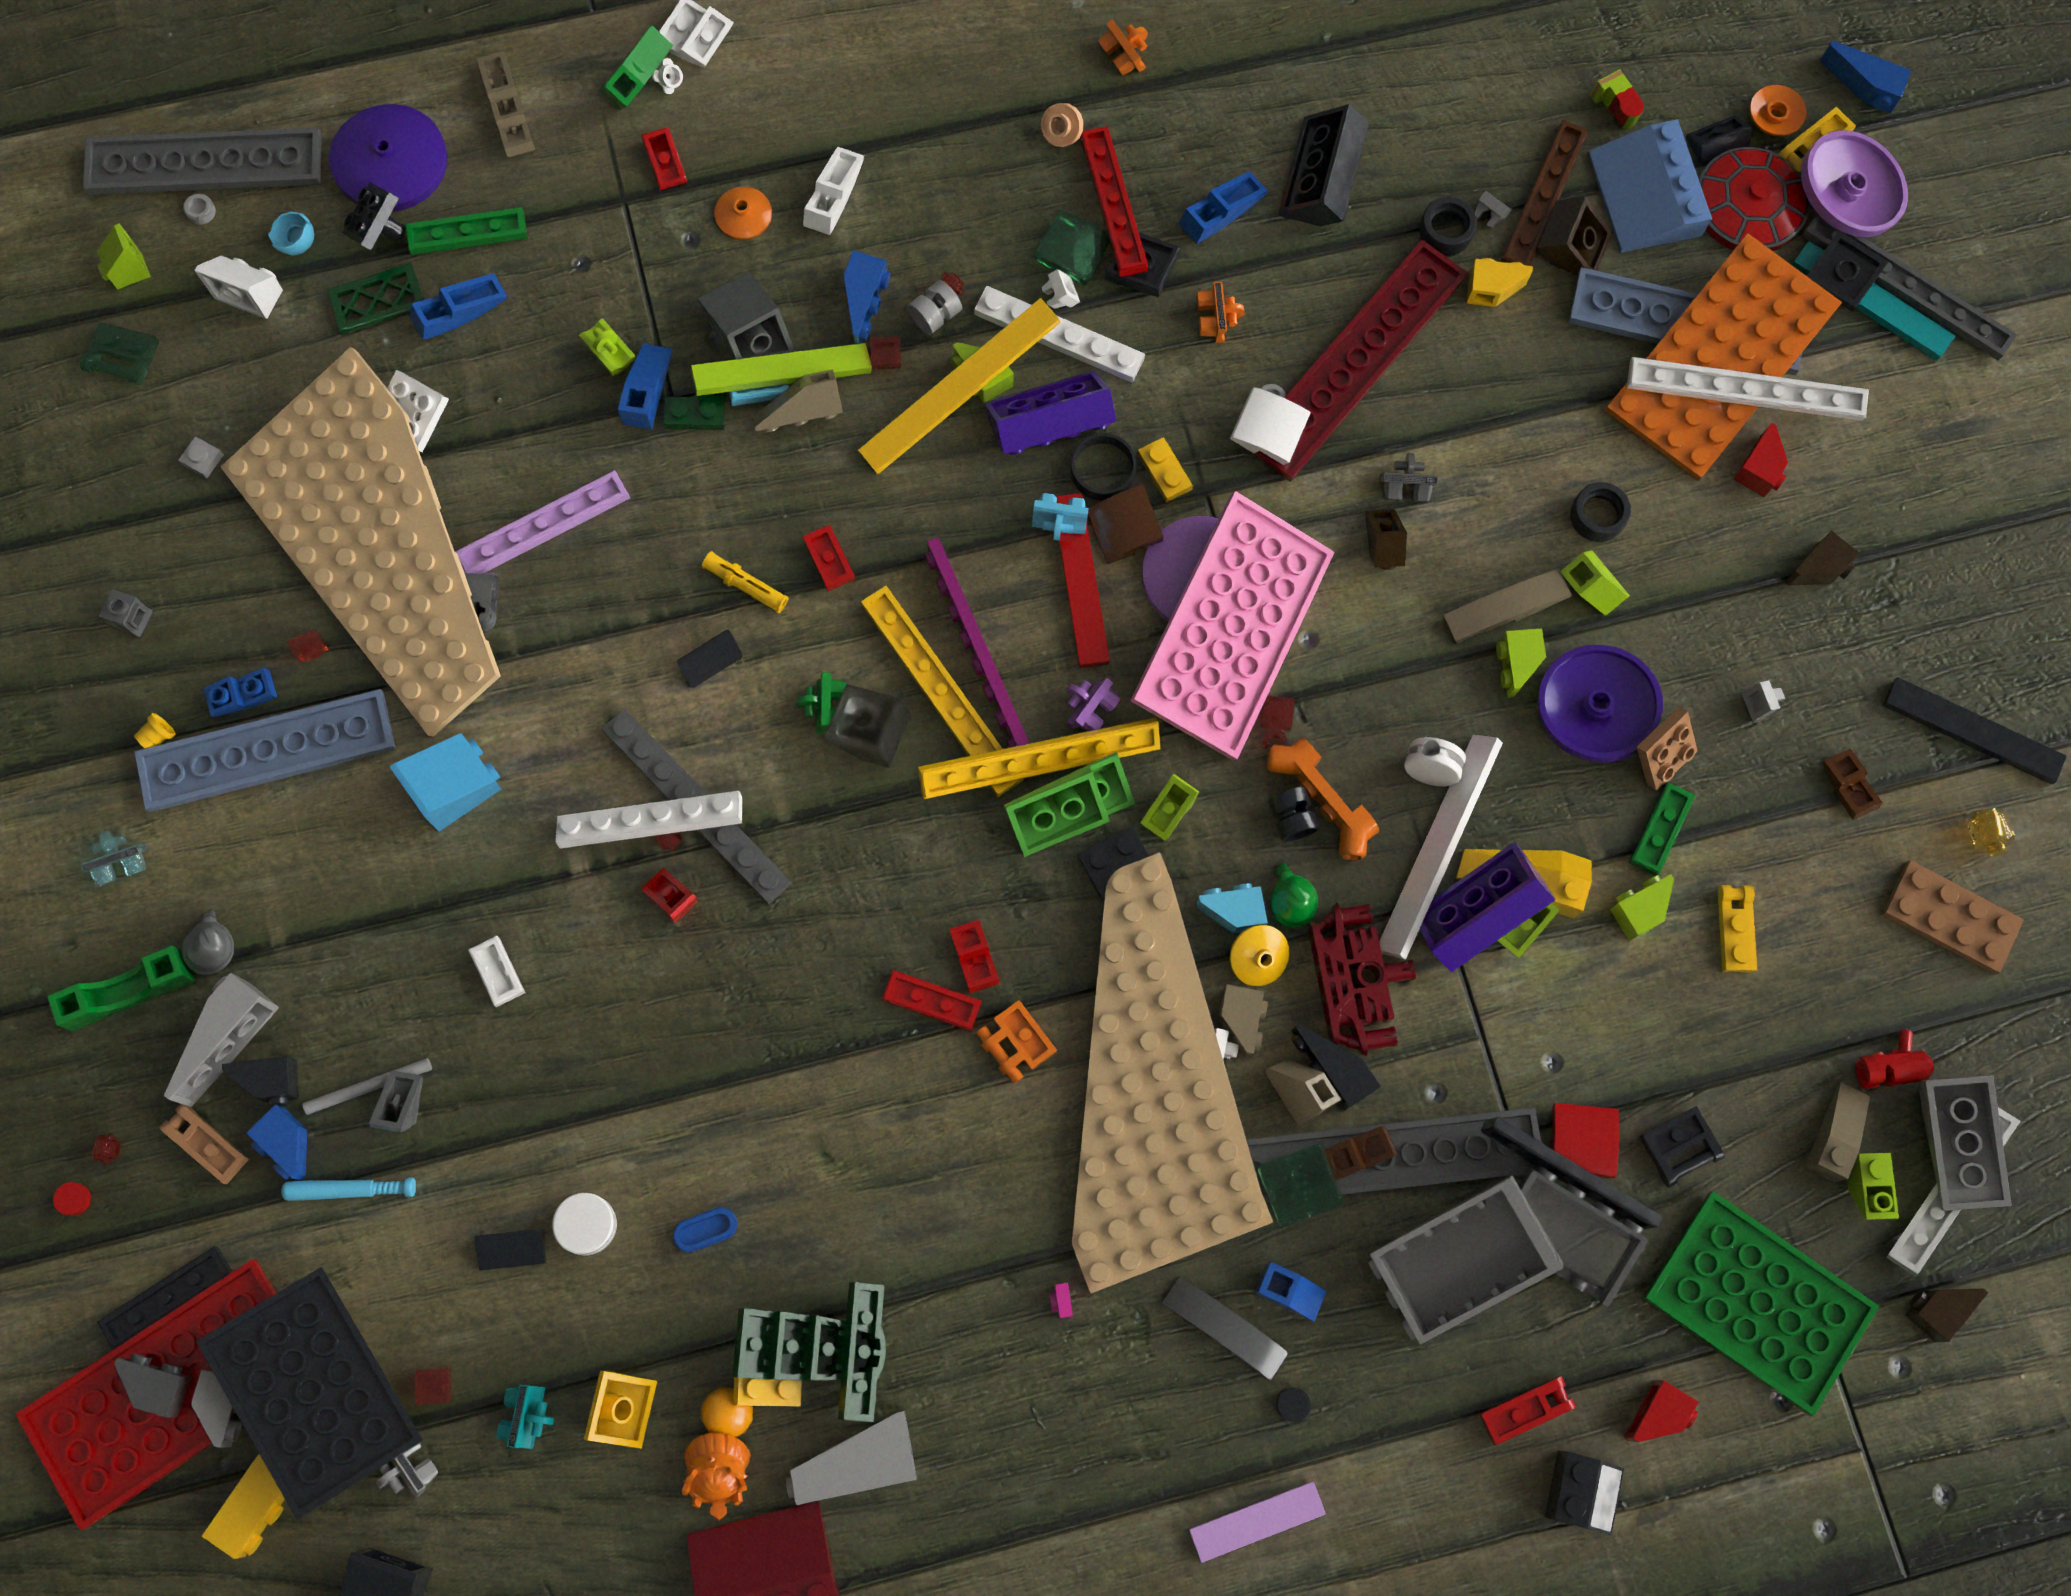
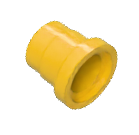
M152 713L147 717L148 722L140 728L134 737L146 749L161 745L166 739L171 740L176 733L162 717Z

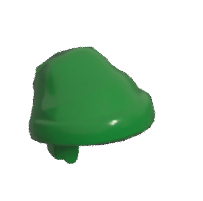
M1281 862L1277 868L1279 880L1270 900L1271 910L1276 920L1283 926L1289 928L1303 927L1312 920L1317 912L1319 899L1316 889L1306 878L1293 874L1288 866Z

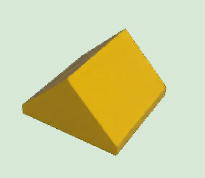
M600 1370L584 1439L642 1449L657 1381Z

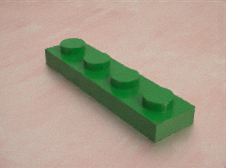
M522 207L406 224L408 246L411 255L528 239L525 214Z

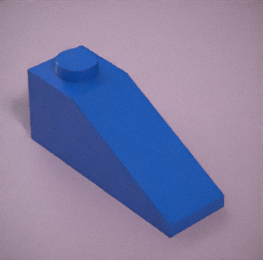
M1831 40L1820 59L1863 103L1889 113L1892 112L1902 98L1912 71Z

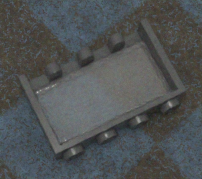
M1529 1166L1527 1173L1519 1184V1188L1563 1262V1269L1554 1274L1559 1275L1580 1291H1585L1598 1299L1604 1306L1609 1307L1648 1242V1239L1641 1234L1643 1228L1627 1218L1623 1223L1612 1217L1615 1211L1599 1201L1595 1205L1583 1199L1586 1193L1575 1186L1568 1184L1564 1188L1554 1182L1557 1176L1542 1166L1537 1171Z

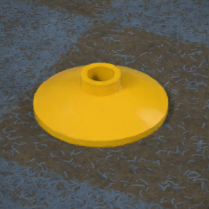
M1255 925L1247 928L1236 938L1230 951V965L1233 973L1239 980L1250 986H1264L1274 982L1284 972L1289 960V945L1285 936L1279 930L1269 925ZM1264 954H1268L1267 959L1261 963V957Z

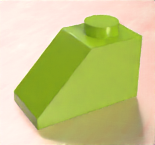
M120 223L114 225L97 250L101 263L97 264V267L105 281L110 280L118 290L151 276L143 255Z

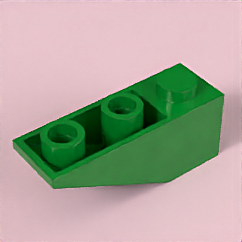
M651 25L598 91L619 110L624 109L646 84L673 47V44Z

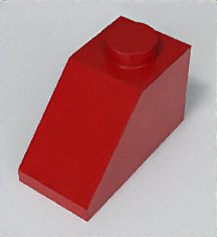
M1771 422L1764 430L1734 477L1735 481L1762 497H1765L1771 489L1777 491L1786 478L1783 471L1788 465V460L1777 425Z
M1654 1380L1624 1438L1631 1442H1641L1683 1432L1685 1428L1689 1429L1695 1422L1698 1414L1695 1409L1699 1402L1665 1380Z

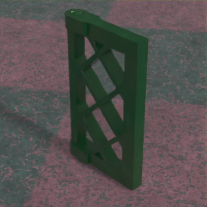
M412 263L327 289L338 324V330L342 335L410 313L411 303L425 300ZM407 276L408 278L404 286L392 282V280ZM382 284L376 296L363 291L366 288ZM388 286L401 291L394 303L382 299ZM354 293L348 304L340 302L339 297ZM406 294L414 296L415 301L399 306ZM360 295L372 300L366 312L354 308ZM378 303L390 307L389 310L371 315ZM350 312L362 316L361 319L347 323L346 320Z

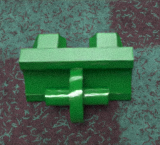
M822 672L821 679L816 681V696H814V687L808 686L805 687V696L796 698V706L805 709L806 718H813L814 709H816L815 734H825L828 729H838L845 726L846 710L831 708V700L844 701L846 698V682L831 679V673Z

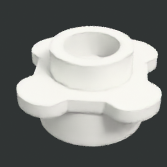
M665 58L662 60L660 68L652 74V78L663 87L665 94H672L674 88L681 84L683 74L681 69L673 64L671 59Z

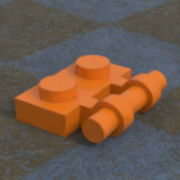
M1020 1000L994 1018V1022L1000 1028L995 1034H992L987 1026L982 1027L976 1032L983 1042L981 1044L982 1048L986 1053L990 1052L1000 1065L998 1067L1003 1076L1007 1075L1013 1084L1024 1077L1017 1068L1023 1061L1032 1071L1057 1052L1055 1046ZM1006 1038L1017 1051L1012 1057H1009L1000 1045Z

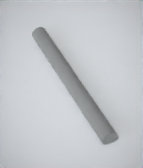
M426 1058L393 1071L419 1075L432 1070L429 1059ZM390 1072L304 1102L303 1109L306 1115L381 1089L384 1087Z

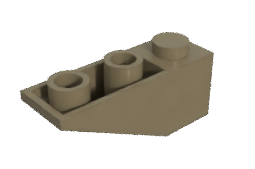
M833 369L801 377L753 416L755 430L772 432L777 430L779 426L788 424L800 426L811 419L820 418L827 420L834 418L839 413H843Z

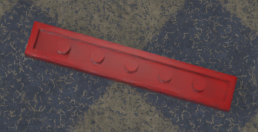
M1108 126L1084 130L1080 139L1119 276L1123 277L1148 272L1147 259Z
M1082 493L1056 496L1057 503L1068 505L1069 499L1073 497L1083 499ZM1086 524L1085 535L1061 532L1059 540L1079 668L1110 663L1088 526Z

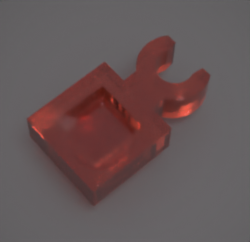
M1267 695L1262 707L1260 727L1269 728V731L1265 733L1262 740L1263 748L1267 749L1269 739L1271 738L1278 739L1280 745H1286L1287 738L1283 730L1291 731L1295 699Z

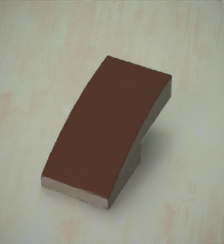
M1851 749L1824 760L1823 765L1841 803L1853 820L1880 808L1883 802L1865 779L1868 772Z
M1385 1125L1321 1151L1333 1181L1398 1155Z

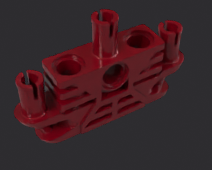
M1336 903L1332 906L1331 912L1322 917L1321 921L1317 924L1311 921L1308 924L1309 939L1328 1037L1331 1042L1336 1045L1338 1042L1345 1044L1347 1047L1358 1050L1360 1055L1367 1056L1368 1050L1397 1046V1036L1390 1037L1396 1034L1394 1026L1365 1031L1364 1027L1368 1026L1371 1022L1372 1025H1378L1381 1021L1383 1023H1390L1394 1019L1388 983L1410 979L1415 980L1416 970H1411L1415 965L1413 960L1384 965L1376 926L1369 927L1367 931H1365V928H1359L1355 933L1353 929L1345 931L1344 927L1370 924L1373 922L1372 913H1369L1371 911L1370 904L1340 909L1339 904ZM1332 927V936L1323 938L1321 932L1326 928ZM1356 968L1351 979L1350 969ZM1362 970L1372 971L1376 977L1375 983L1365 982L1361 976ZM1349 1026L1352 1035L1339 1033V1027Z

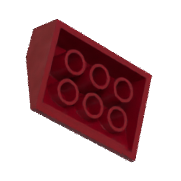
M819 1501L687 1534L695 1596H839Z

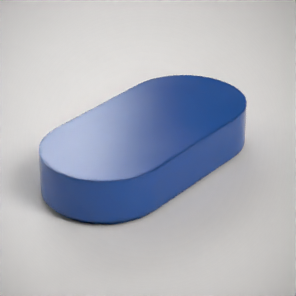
M724 1207L714 1208L678 1223L673 1232V1241L680 1250L693 1253L730 1239L737 1230L738 1221L735 1214Z

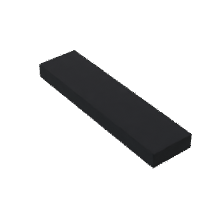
M214 1246L103 1317L97 1323L110 1347L114 1350L230 1274L232 1270L219 1247Z

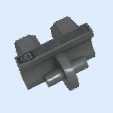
M1407 453L1405 461L1394 462V470H1404V474L1384 472L1380 474L1379 483H1383L1384 499L1402 500L1403 485H1413L1412 501L1429 502L1432 486L1437 485L1438 476L1413 474L1414 471H1424L1425 463L1415 462L1414 453Z

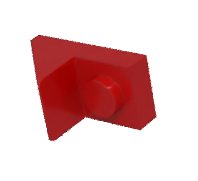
M664 867L641 888L644 894L662 909L674 924L698 902L696 896Z

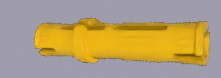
M713 551L707 554L702 563L703 569L723 579L725 585L729 587L731 585L735 586L752 598L775 610L778 614L788 602V596L783 595L741 570L739 564H731L714 554Z

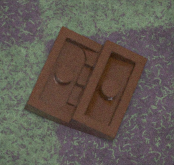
M1143 484L1109 497L1088 509V517L1107 564L1133 556L1136 550L1163 541V534Z

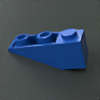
M853 250L844 273V282L854 344H861L862 340H867L870 335L872 326L869 323L872 314L877 315L881 304L879 296L882 289H887L891 274L887 272L886 260Z
M649 344L642 345L624 383L618 406V412L623 425L649 430L653 429L672 355L671 348Z

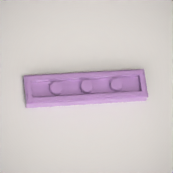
M1311 1481L1189 1528V1532L1199 1560L1203 1563L1326 1515L1315 1483Z

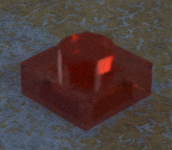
M900 336L871 337L872 369L901 368Z
M316 629L287 641L291 652L300 662L314 660L320 657L323 652L329 650L325 639Z
M451 1368L415 1371V1405L452 1402Z

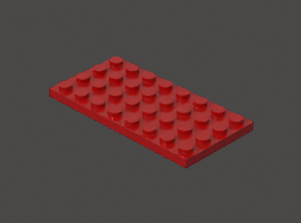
M251 1259L15 1414L79 1530L87 1529L213 1445L191 1405L201 1370H212L196 1341L276 1294L257 1259ZM131 1353L152 1358L150 1364L162 1367L163 1363H169L183 1367L182 1374L192 1376V1380L178 1417H163L134 1408L114 1365L116 1359L130 1358Z

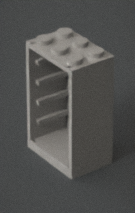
M1512 1175L1376 1248L1370 1253L1372 1259L1369 1261V1265L1378 1280L1383 1278L1388 1286V1291L1385 1293L1390 1304L1395 1310L1401 1309L1405 1317L1402 1324L1411 1340L1417 1338L1420 1345L1563 1269L1562 1260Z

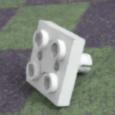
M396 370L387 389L408 414L411 421L409 425L418 450L423 452L449 399L405 373Z

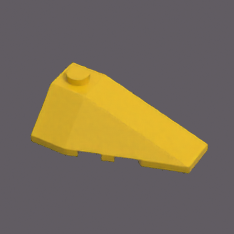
M1465 849L1455 879L1461 880L1502 850ZM1522 850L1554 896L1555 901L1552 904L1560 909L1558 914L1574 919L1582 913L1592 883V860L1565 851Z

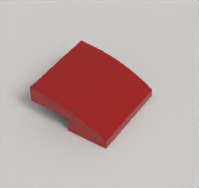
M1555 1103L1552 1107L1553 1138L1550 1141V1148L1597 1177L1615 1179L1619 1152V1109Z

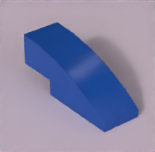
M1248 171L1210 190L1206 199L1186 208L1179 225L1198 244L1245 213L1262 199L1268 190Z
M492 273L440 288L439 296L411 303L410 318L422 340H426L478 318L505 301L507 295L495 274Z

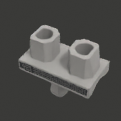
M419 1443L391 1461L395 1468L392 1469L389 1464L380 1468L379 1470L383 1476L376 1481V1484L379 1488L389 1484L396 1494L404 1488L398 1479L401 1476L414 1498H417L424 1493L426 1485L437 1476L438 1470L429 1458L413 1468L407 1458L421 1449Z

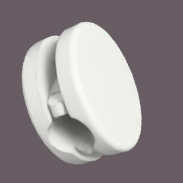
M1423 737L1415 739L1410 743L1404 768L1412 778L1422 783L1439 787L1452 786L1461 779L1466 756L1462 749L1449 741Z
M577 1193L566 1198L558 1206L553 1216L552 1229L555 1239L561 1247L571 1253L588 1256L601 1252L611 1243L616 1233L617 1219L613 1208L603 1198L591 1193Z

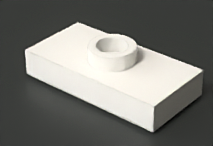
M498 936L468 950L495 1007L525 993Z

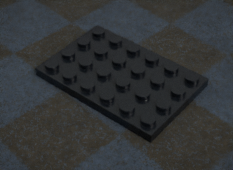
M322 1267L196 1341L296 1520H300L423 1442Z

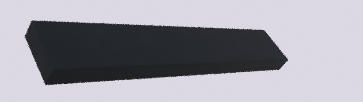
M1899 677L1893 680L1882 705L2051 785L2057 782L2067 757L2054 749Z
M1495 1117L1484 1122L1480 1130L1483 1134L1537 1167L1542 1166L1552 1172L1563 1183L1571 1184L1580 1189L1591 1200L1599 1201L1615 1211L1614 1214L1624 1220L1626 1218L1642 1227L1643 1230L1659 1227L1662 1220L1661 1215L1502 1118Z

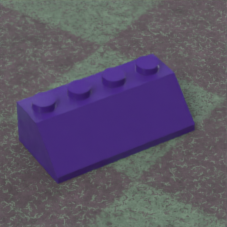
M1095 370L984 403L997 445L1003 454H1019L1025 448L1031 446H1046L1055 439L1062 437L1073 438L1080 435L1082 431L1104 429L1110 423L1116 422L1110 388Z
M1514 841L1436 896L1430 904L1420 930L1431 952L1450 972H1453L1533 915L1554 902L1555 898L1543 878Z

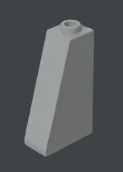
M905 1411L895 1413L790 1470L791 1477L786 1478L789 1499L795 1498L796 1505L916 1480L917 1476Z

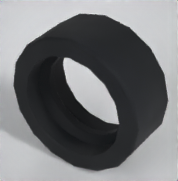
M1454 197L1438 198L1431 202L1424 211L1419 227L1420 238L1445 256L1456 255L1467 248L1474 236L1477 225L1475 212L1469 204L1461 199ZM1443 214L1454 216L1463 224L1464 233L1458 238L1442 237L1432 228V219L1437 215Z
M1597 482L1586 486L1580 491L1570 509V520L1574 529L1582 537L1594 542H1605L1615 538L1621 533L1631 517V504L1628 496L1619 487L1605 482ZM1590 498H1602L1610 502L1617 512L1615 523L1609 527L1598 526L1592 523L1584 513L1586 501Z

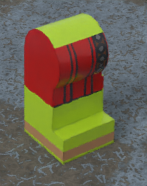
M1621 69L1598 80L1590 94L1595 103L1603 101L1611 114H1613L1614 123L1622 129L1632 128L1644 110L1641 98Z

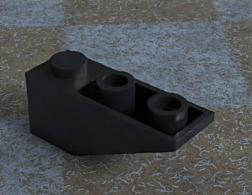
M1301 1024L1296 1025L1291 1032L1294 1036L1291 1039L1300 1053L1305 1052L1312 1062L1309 1064L1311 1068L1325 1073L1341 1100L1335 1104L1336 1107L1341 1106L1346 1111L1381 1087L1363 1059Z

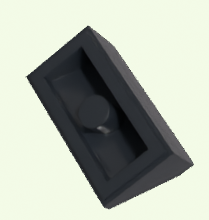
M1734 115L1687 134L1686 140L1699 162L1705 164L1728 150L1748 147L1751 143V127Z
M728 629L678 659L677 664L681 673L693 688L740 660L743 656Z
M542 1229L474 1236L480 1271L546 1263L545 1232Z

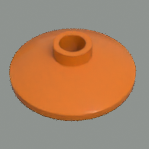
M1770 85L1760 89L1753 96L1749 107L1750 116L1754 124L1761 131L1773 136H1788L1795 133L1801 128L1807 115L1806 105L1802 97L1793 89L1783 85Z
M736 187L725 192L719 198L715 206L714 216L717 226L724 234L734 239L747 240L759 236L768 228L772 219V208L768 198L759 190L751 187ZM739 207H747L745 210H738Z

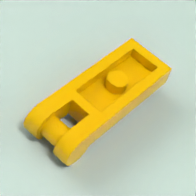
M1835 107L1788 144L1778 155L1788 160L1801 174L1803 158L1801 159L1795 152L1799 150L1805 156L1808 149L1822 136L1840 130L1853 131L1856 125Z
M1720 885L1718 888L1722 972L1754 973L1757 971L1753 910L1755 892L1752 885H1741L1740 888H1732L1731 885ZM1732 900H1739L1740 909H1732Z

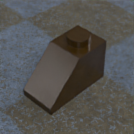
M1396 510L1366 511L1369 555L1375 568L1392 570L1397 566H1405L1407 531Z
M1831 530L1787 578L1785 583L1789 586L1831 584L1839 576L1845 579L1856 567L1852 561L1859 555V552Z
M1984 1288L1920 1291L1911 1299L1909 1303L1911 1308L1905 1316L1936 1343L1950 1342L1989 1293Z

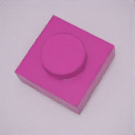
M1068 1283L1054 1285L1055 1292L1049 1293L1051 1312H1058L1059 1319L1073 1317Z

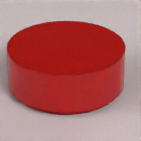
M75 1182L65 1183L54 1194V1207L63 1215H80L89 1207L91 1194L83 1184Z

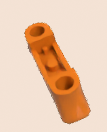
M1301 737L1291 746L1274 744L1269 748L1267 769L1269 772L1296 776L1301 782L1300 787L1306 788L1309 798H1314L1321 806L1320 811L1325 819L1329 822L1333 821L1341 830L1339 855L1345 860L1358 861L1363 859L1367 853V841L1379 833V827L1363 805H1360L1353 812L1349 809L1315 768L1322 757L1306 739Z

